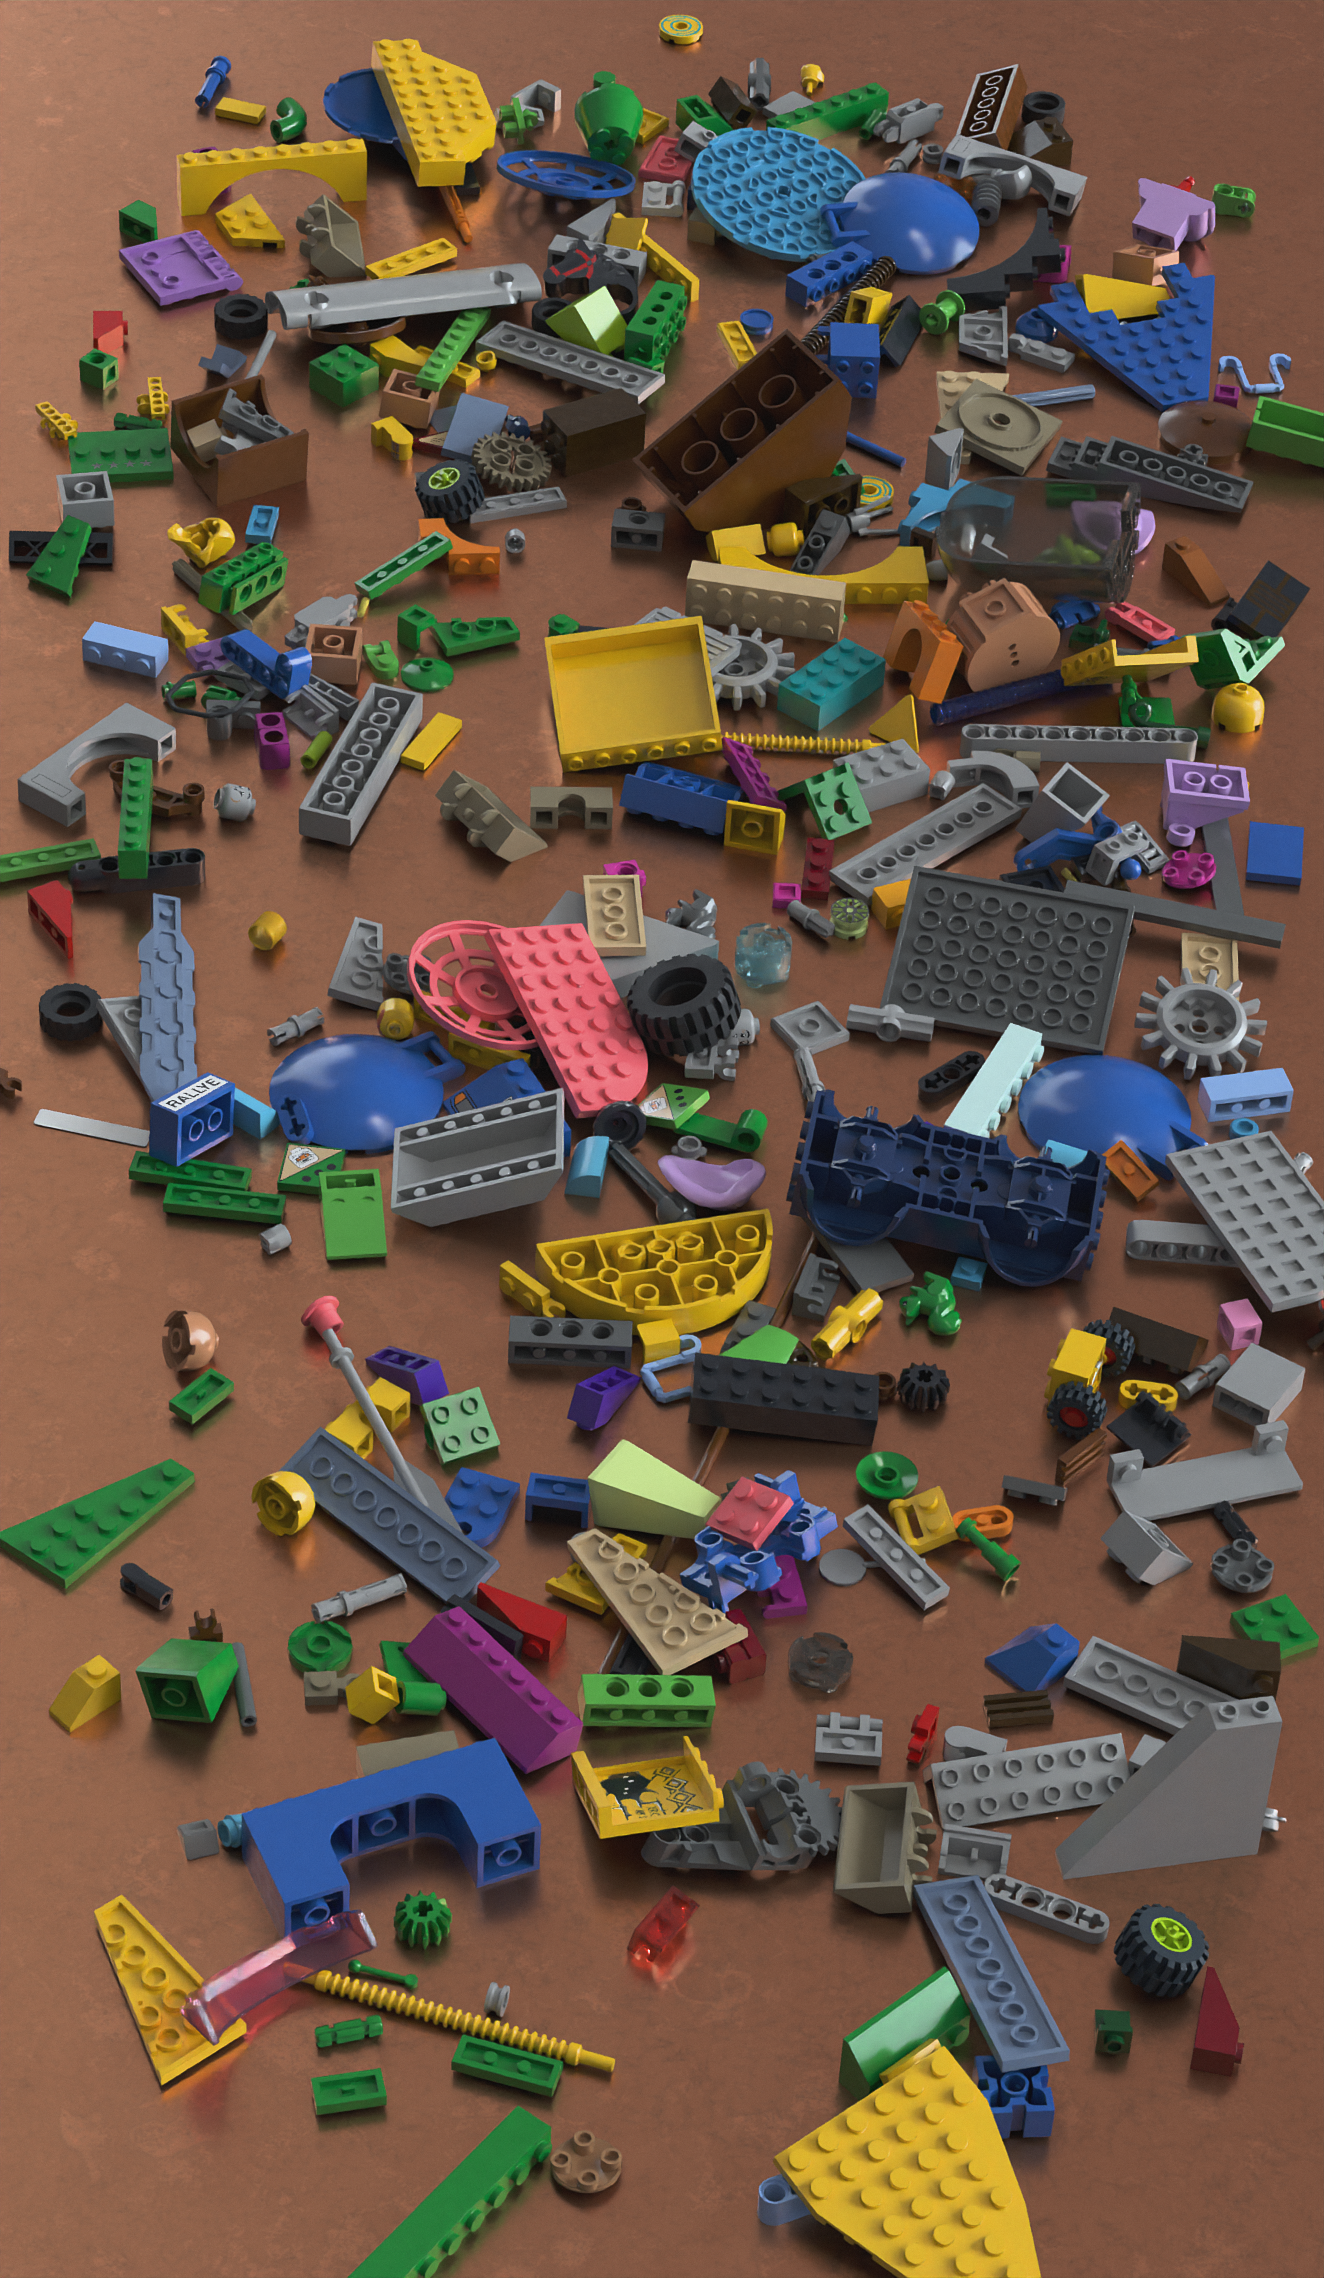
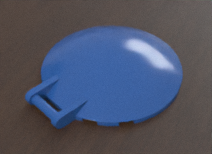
M372 68L344 74L339 77L338 82L335 84L330 83L324 91L323 108L328 118L334 124L360 138L392 144L403 158L408 161Z
M895 172L874 175L860 181L850 189L843 203L825 204L820 208L821 216L826 220L832 235L830 239L834 247H842L853 241L873 253L872 262L874 263L881 256L891 257L895 261L897 268H900L899 272L929 275L954 269L956 264L963 260L966 261L972 255L979 238V223L969 203L949 186L918 174ZM837 218L840 221L843 232H840L839 227L836 222Z
M433 1031L426 1032L404 1042L369 1034L335 1035L310 1042L298 1048L279 1064L270 1082V1106L277 1111L276 1104L279 1098L284 1094L294 1093L305 1104L314 1131L311 1142L323 1147L345 1149V1154L348 1153V1150H365L366 1154L379 1153L394 1149L395 1128L432 1120L435 1117L438 1118L443 1105V1083L462 1076L466 1067L459 1059H454L442 1046L439 1037ZM431 1050L443 1064L435 1067L423 1053ZM293 1103L289 1105L288 1110L291 1116L295 1115ZM296 1124V1136L298 1137L302 1135V1127L299 1124Z
M1081 1055L1053 1062L1037 1071L1026 1082L1019 1097V1122L1023 1124L1027 1131V1138L1038 1150H1040V1147L1045 1146L1049 1139L1087 1152L1089 1149L1094 1150L1102 1155L1122 1139L1149 1170L1170 1181L1174 1178V1175L1165 1164L1166 1154L1208 1145L1203 1138L1190 1131L1191 1111L1181 1090L1157 1070L1130 1059L1109 1055Z

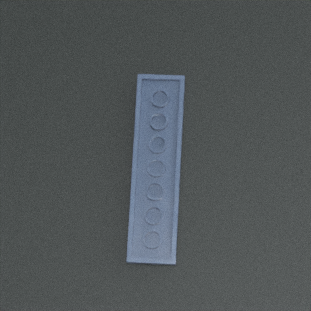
M321 1426L279 1470L294 1472L301 1476L310 1485L316 1505L445 1604L454 1594L469 1601L477 1593L479 1583L485 1584L501 1566L498 1560Z
M979 1875L914 1885L913 1897L1001 2072L1069 2061L1070 2049Z

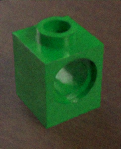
M94 348L79 359L81 381L104 390L119 379L118 358Z

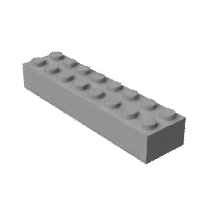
M371 683L299 807V834L338 844L352 845L400 760L401 754L405 751L422 721V693Z

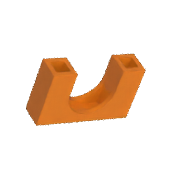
M915 600L914 603L904 601L882 658L886 659V663L891 668L911 673L915 672L909 689L918 699L942 704L964 646L956 639L957 636L947 629V625L938 619V615L929 609L928 604Z

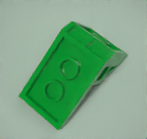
M1227 629L1182 636H1196L1199 662L1189 665L1197 686L1206 690L1222 688L1234 683L1249 684L1285 646L1282 636L1273 638L1264 636L1258 640L1249 641V639H1242Z

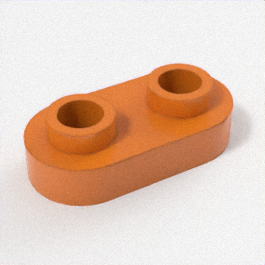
M1000 1505L961 1510L952 1517L956 1529L968 1517L972 1521L975 1520L977 1522L975 1528L987 1539L1009 1534L1014 1520L1013 1513L1008 1508ZM960 1537L958 1538L961 1541L970 1542V1540L967 1537L961 1539Z

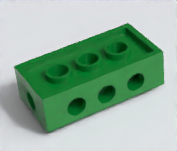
M660 280L656 281L625 329L624 361L634 357L644 362H649L656 358L662 360L664 356H668L672 343H676L678 333L683 331L686 325V317L683 316V311L687 305V296H684L685 286Z

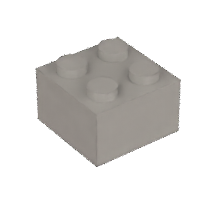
M107 471L56 475L57 502L62 523L67 515L89 523L91 528L115 525L114 499Z

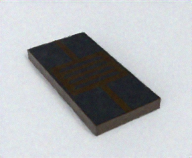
M1268 560L1231 611L1227 620L1256 640L1264 636L1277 637L1310 588Z

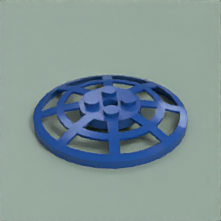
M522 150L505 153L497 159L496 169L503 177L549 196L565 197L572 200L602 199L627 195L635 189L636 178L629 171L610 162H598L588 156L558 151ZM523 162L529 169L516 173L507 168V166ZM533 162L566 164L565 170L538 168ZM575 167H586L606 173L607 175L597 178L575 172ZM536 175L537 180L529 178L527 176ZM617 178L626 186L613 189L608 181ZM599 185L605 190H592V187Z

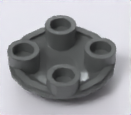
M397 953L389 954L386 963L382 967V976L385 982L393 989L413 995L407 978L409 956H401ZM422 955L431 962V959L428 956ZM416 963L414 967L416 982L420 990L429 992L430 973Z
M1236 1539L1232 1545L1219 1548L1212 1555L1210 1563L1212 1574L1220 1584L1242 1593L1256 1592L1264 1589L1271 1582L1275 1566L1272 1560L1254 1549L1250 1542L1245 1539Z

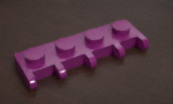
M723 737V750H721L724 755L723 757L732 768V773L738 778L741 788L748 795L749 802L755 805L782 809L785 812L787 807L783 801L777 799L779 796L778 791L770 787L768 784L770 781L769 776L761 772L759 769L761 767L760 761L752 757L753 749L751 746Z
M790 1555L776 1556V1566L782 1570V1576L779 1577L780 1581L766 1590L756 1591L759 1597H770L772 1605H767L762 1609L764 1618L770 1619L807 1614L808 1605L794 1557Z

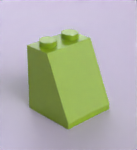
M605 286L575 300L545 320L566 342L612 357V351L617 353L625 348V329L627 324Z

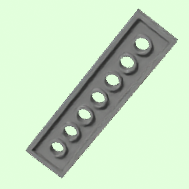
M506 321L500 322L475 342L477 351H492L495 357L506 360L509 363H515L527 369L536 370L548 376H554L569 383L587 387L590 390L605 393L622 388L638 405L665 383V374Z
M982 783L829 871L830 881L869 906L872 904L873 888L911 879L914 866L930 869L938 866L1019 819L1022 808Z

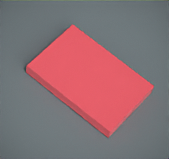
M660 135L639 168L638 177L671 184L676 180L685 182L694 167V163L674 151L679 139Z

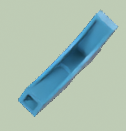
M960 478L948 490L921 483L916 491L911 492L908 501L911 509L906 519H902L899 524V545L909 547L910 533L915 526L929 532L949 526L969 524L987 525L1004 529L1013 516L1015 495Z

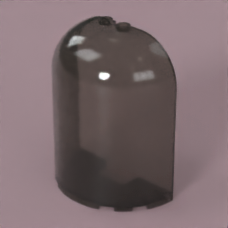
M996 476L971 482L953 494L945 512L941 513L940 526H936L935 541L938 545L941 561L950 577L962 588L974 594L982 590L985 583H988L990 586L989 581L994 580L998 582L1006 578L1009 583L1016 582L1025 585L1036 599L1124 603L1131 588L1135 571V550H1138L1140 531L1135 529H1137L1139 514L1141 513L1140 483ZM986 533L995 538L991 546L1008 556L1006 561L971 558Z

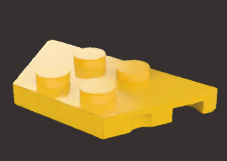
M252 194L244 196L215 214L216 224L232 246L263 247V242L277 243V248H285V239Z

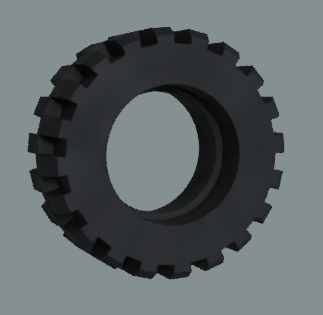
M687 954L684 957L677 955L673 956L670 960L657 962V965L653 968L650 966L644 970L642 976L639 975L635 979L627 998V1008L633 1026L641 1037L644 1046L656 1054L660 1055L663 1053V1055L673 1057L674 1054H678L680 1057L688 1056V1053L695 1052L697 1054L703 1052V1049L709 1046L710 1048L714 1047L720 1039L724 1040L729 1036L730 1030H734L741 1014V1003L729 969L719 960L712 959L710 956L703 954L701 956Z

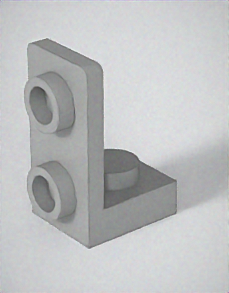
M542 79L510 97V105L512 98L519 97L520 105L533 107L539 104L553 112L561 109V89Z
M1126 830L1095 844L1085 870L1104 886L1112 883L1119 862L1147 850L1149 843L1133 830Z

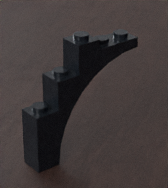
M1047 208L1037 209V221L1033 232L1026 243L1014 255L982 272L947 279V290L954 291L960 295L965 305V312L999 309L1001 306H1006V299L1010 298V292L1034 290L1033 281L1038 280V274L1061 272V263L1065 262V249L1060 248L1059 238L1054 239V233H1049L1053 231V218L1048 217Z

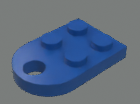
M461 1467L444 1499L461 1530L469 1532L465 1536L482 1548L494 1541L520 1493V1483Z

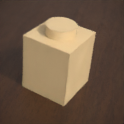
M215 419L187 430L192 447L203 462L215 458V455L219 453L215 452L214 449L222 435L228 437L224 427L219 428Z

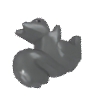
M695 889L693 891L694 902L692 904L678 900L677 903L680 908H668L666 910V923L680 928L684 926L687 927L686 930L715 939L716 930L713 926L716 922L718 909L713 898Z

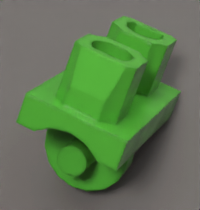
M519 97L512 98L511 105L499 107L500 121H512L503 123L504 138H516L517 144H524L523 133L526 129L532 131L533 127L537 125V114L529 112L528 109L522 113Z

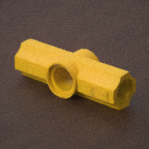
M871 1288L861 1290L845 1307L840 1305L832 1311L827 1325L811 1340V1348L818 1358L824 1361L828 1358L832 1359L849 1341L856 1343L860 1340L865 1332L867 1323L883 1309V1300L880 1299L878 1292Z

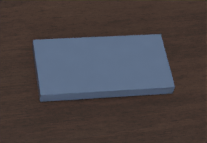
M461 393L441 455L472 464L473 460L470 457L474 443H477L478 438H484V434L492 436V432H495L500 436L509 406Z

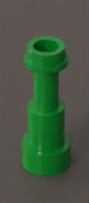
M969 1517L966 1518L956 1529V1532L960 1534L959 1537L961 1539L967 1537L982 1551L981 1555L995 1568V1573L1003 1581L1008 1580L1019 1569L1021 1562L1013 1554L1008 1555L995 1541L990 1542L975 1528L977 1525L975 1520L972 1521Z

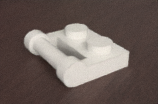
M676 180L672 184L660 183L658 181L644 182L641 215L680 217L684 212L682 197L686 189L685 183L680 180ZM667 195L673 196V203L671 205H666Z

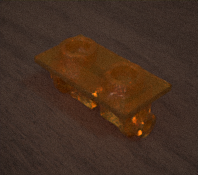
M938 172L934 175V180L949 186L966 201L973 195L976 182L972 177L965 176L958 180Z

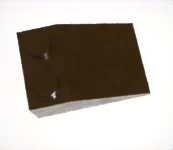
M1046 117L1041 120H1035L1014 132L1007 151L1056 167L1071 165L1073 139L1056 117Z
M854 474L806 479L785 488L783 523H795L798 530H803L805 542L823 509L845 517L846 514L853 513L854 509L860 508L863 476Z
M1182 1635L1176 1672L1238 1700L1273 1696L1276 1702L1281 1675L1280 1642Z

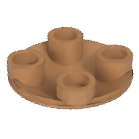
M582 2130L576 2132L573 2138L563 2142L555 2149L551 2155L550 2168L556 2181L563 2187L579 2193H594L608 2188L618 2179L622 2169V2154L607 2141L595 2137L590 2131Z

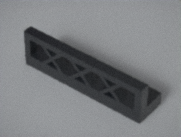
M9 531V563H35L38 557L32 555L36 553L39 556L41 553L38 550L41 547H46L56 532ZM90 533L84 556L88 554L91 558H83L84 556H81L79 564L113 565L115 542L113 533ZM15 547H30L32 549L26 556H15ZM92 549H107V558H96L90 551Z

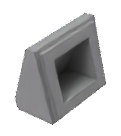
M205 1819L178 1825L177 1833L187 1859L192 1860L219 1853L217 1831L210 1820Z

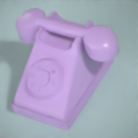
M1173 759L1165 760L1160 806L1163 808V828L1168 830L1166 839L1169 843L1179 847L1189 846L1193 842L1196 828L1248 810L1250 797L1245 768L1219 765L1216 770V764Z

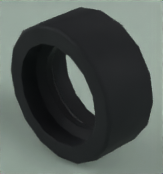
M1033 92L1024 97L1021 117L1027 124L1046 117H1056L1061 124L1064 120L1066 103L1062 97L1052 92Z
M545 298L535 303L532 308L531 321L533 330L554 338H561L545 320L572 302L562 298Z

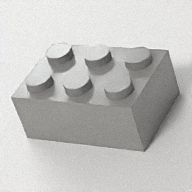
M904 739L833 760V768L849 762L868 812L928 794L930 768Z

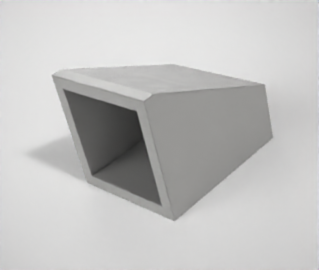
M1067 762L1042 789L1015 830L1031 843L1055 828L1075 831L1082 828L1110 795Z

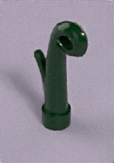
M1136 699V702L1129 706L1128 716L1135 727L1191 729L1198 735L1196 747L1207 749L1211 728L1202 726L1195 728L1148 721L1152 714V706L1145 699ZM1139 706H1143L1146 709L1145 715L1141 718L1136 714V709Z

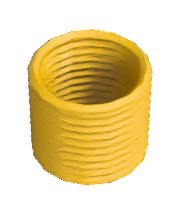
M266 911L249 927L248 937L255 947L261 950H270L286 934V922L279 914L273 911Z

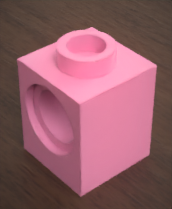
M1247 1298L1220 1304L1217 1328L1229 1348L1236 1350L1248 1347L1251 1343L1259 1344L1262 1321Z

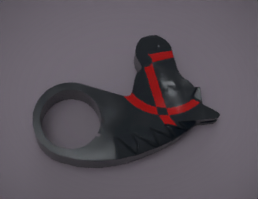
M579 238L576 248L567 250V254L562 262L546 269L543 273L544 293L548 298H562L567 293L574 295L589 294L605 286L613 300H620V302L629 305L627 309L620 311L627 326L639 309L637 286L628 271L610 257L597 251L589 250L581 238Z

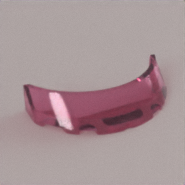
M362 1910L344 1911L333 1915L330 1919L318 1925L306 1926L293 1931L284 1939L272 1944H266L238 1959L233 1964L223 1968L202 1982L203 1987L190 1992L184 1998L186 2004L179 2007L183 2017L215 2046L219 2043L221 2035L228 2027L259 2004L324 1969L378 1947V1944Z

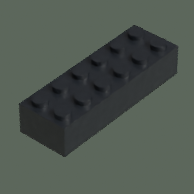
M695 1353L690 1382L688 1423L872 1446L878 1422L879 1376Z

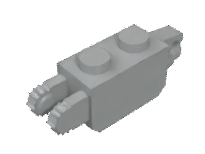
M919 98L891 108L886 114V120L875 125L874 134L878 137L882 136L887 143L895 141L899 144L934 131L935 122L943 118L944 106L939 103L927 105Z
M349 593L338 599L322 597L294 614L295 628L285 635V645L292 649L306 647L310 624L350 627V622L357 618V611L353 608V606L357 605L356 596Z

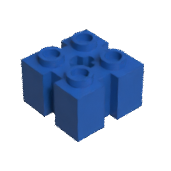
M993 2055L975 2056L972 2081L988 2100L1001 2138H1009L1010 2131L1019 2130L1022 2131L1023 2138L1051 2136L1055 2107L1051 2087H1047L1049 2078L1047 2065L1001 2072Z

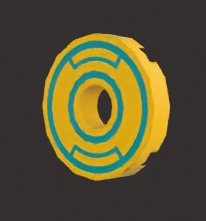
M682 14L671 15L660 21L658 32L665 41L671 39L675 40L676 44H690L699 40V36H702L703 25L702 22L692 16Z
M863 476L862 485L866 493L861 495L860 508L886 495L890 496L888 501L866 512L885 508L888 504L890 506L894 498L892 484L876 476Z

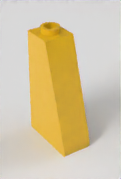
M1090 274L1075 275L1076 288L1089 313L1112 309L1117 319L1158 314L1156 310L1157 301L1170 299L1166 288Z

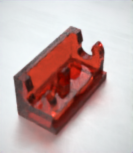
M672 1885L634 1929L627 1950L635 1954L641 1947H644L649 1953L647 1962H653L659 1952L661 1953L695 1914L700 1905Z

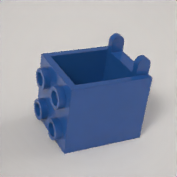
M830 322V326H819L817 333L822 336H829L828 355H816V357L824 364H827V367L842 381L851 397L877 398L880 364L879 324Z

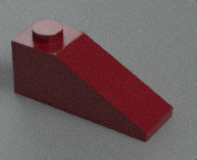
M1207 1966L1190 2069L1231 2077L1234 2063L1241 2064L1244 2043L1238 2042L1240 2027L1215 1968Z

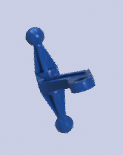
M1101 806L1090 818L1093 834L1055 828L1017 852L1013 863L1017 871L1048 866L1058 859L1071 861V857L1091 854L1095 844L1123 831L1116 821L1102 813L1103 809ZM1129 857L1119 862L1120 873L1124 879L1132 881L1140 876L1141 866L1135 859ZM1030 859L1031 863L1027 865L1025 860Z

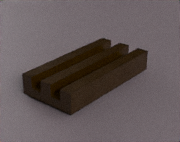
M1037 1690L984 1695L982 1704L989 1728L1053 1722L1054 1712L1051 1709L1050 1699L1048 1700V1691Z

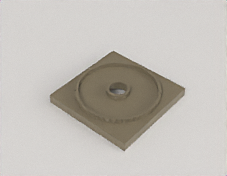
M975 379L940 420L934 433L940 434L962 428L964 429L963 447L1022 476L1059 431L1063 421L1027 404L1017 397H1013ZM994 420L1000 421L1005 425L998 424Z

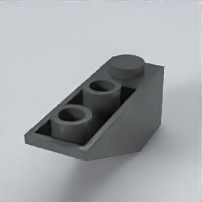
M823 509L789 571L819 575L839 554L850 534L846 517Z

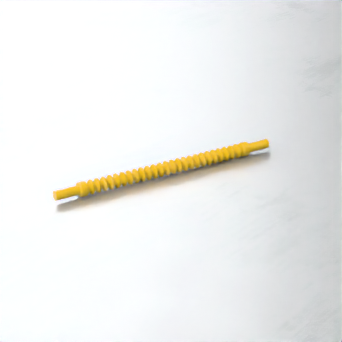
M725 732V735L721 734L722 738L726 737L751 747L753 746L755 750L758 747H762L763 750L769 747L771 751L774 748H777L778 751H781V748H785L786 752L789 749H793V752H796L797 749L804 752L807 749L809 753L812 750H816V753H819V750H823L824 754L827 751H831V754L838 751L840 755L842 752H846L849 755L850 752L857 753L886 744L871 743V740L863 739L862 742H858V739H855L854 742H851L849 738L847 741H843L842 738L839 741H835V738L829 741L827 737L824 740H820V737L813 740L811 736L809 739H805L804 736L801 739H797V736L791 739L789 735L786 738H782L781 735L775 738L773 734L771 737H767L766 734H763V737H759L758 733L755 736H751V733H748V736L740 733L738 736L735 732L732 735H729L728 732Z
M287 1962L283 1968L282 1976L312 1984L316 1990L326 1992L328 1989L332 1995L340 1992V1997H345L347 1994L350 2000L358 1997L360 2003L367 2000L370 2006L377 2003V2007L382 2008L385 2005L387 2011L395 2008L397 2014L405 2011L407 2017L415 2014V2019H419L422 2016L425 2022L432 2019L435 2025L442 2022L445 2028L448 2025H452L453 2030H457L460 2027L462 2028V2033L470 2030L472 2036L480 2033L482 2039L490 2036V2041H495L497 2038L500 2044L508 2041L510 2047L517 2044L520 2050L527 2047L530 2053L533 2050H537L538 2055H542L545 2052L549 2058L555 2055L556 2060L564 2058L567 2064L574 2066L581 2063L608 2072H612L614 2069V2058L583 2050L582 2045L571 2042L569 2045H566L565 2040H561L558 2043L556 2037L548 2040L546 2034L538 2037L536 2031L528 2034V2029H523L521 2032L518 2026L510 2029L508 2023L501 2026L498 2020L491 2023L488 2017L485 2020H481L480 2015H476L473 2018L470 2012L463 2015L461 2009H458L456 2012H453L451 2006L443 2009V2004L435 2007L433 2001L425 2004L423 1998L416 2001L413 1995L410 1998H406L405 1993H401L398 1996L395 1990L388 1993L385 1987L378 1990V1986L373 1985L371 1988L368 1982L360 1985L358 1979L350 1982V1977L346 1976L344 1979H341L340 1974L332 1976V1972L320 1969L317 1972Z

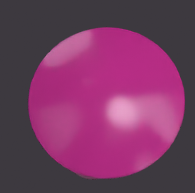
M1178 850L1172 854V859L1163 867L1162 879L1169 886L1180 889L1201 886L1215 875L1216 864L1214 857L1210 853H1187L1185 850Z

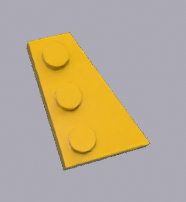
M621 1533L611 1538L622 1545L626 1553L636 1559H643L647 1554V1544ZM576 1562L567 1568V1573L558 1579L553 1577L545 1583L546 1592L600 1615L609 1606L584 1570Z

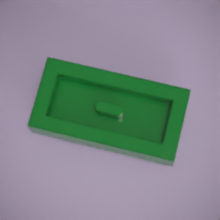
M210 1368L169 1401V1410L193 1425L234 1391V1382Z
M381 2068L311 2078V2090L316 2115L387 2105V2095Z

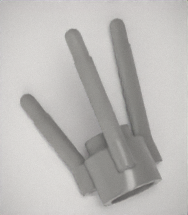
M886 495L861 508L854 509L853 513L846 514L845 517L850 534L857 532L859 537L864 535L898 534V529H867L870 526V518L893 510V507L889 506L870 513L866 511L888 501L890 496Z

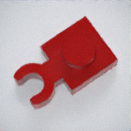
M927 1704L922 1715L917 1714L911 1727V1733L914 1736L908 1744L910 1751L906 1758L907 1761L916 1764L920 1763L937 1730L939 1707Z

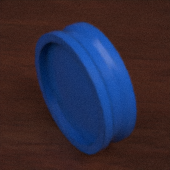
M749 309L740 315V322L747 334L765 335L773 329V315L766 310Z

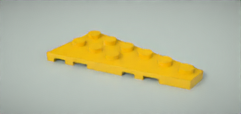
M122 1894L94 1911L95 1923L161 2086L247 2032L246 2023Z

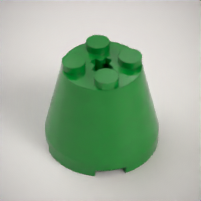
M615 83L601 84V87L589 92H583L575 104V125L593 160L622 165L633 151L643 122V106L634 95V91L626 86Z

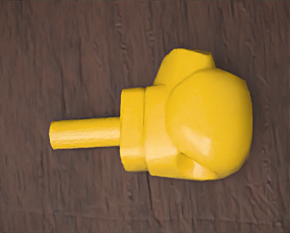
M806 64L800 71L802 86L807 88V95L811 96L812 88L815 89L818 83H823L825 76L821 72V68L814 64Z

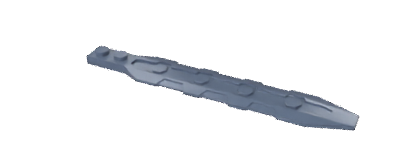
M153 893L150 901L151 930L138 944V962L141 964V982L138 985L139 998L141 999L139 1034L142 1040V1054L139 1056V1078L151 1102L197 1078V1064L194 1063L196 1028L193 1026V1008H195V992L193 991L192 973L195 970L194 951L181 933L180 898Z

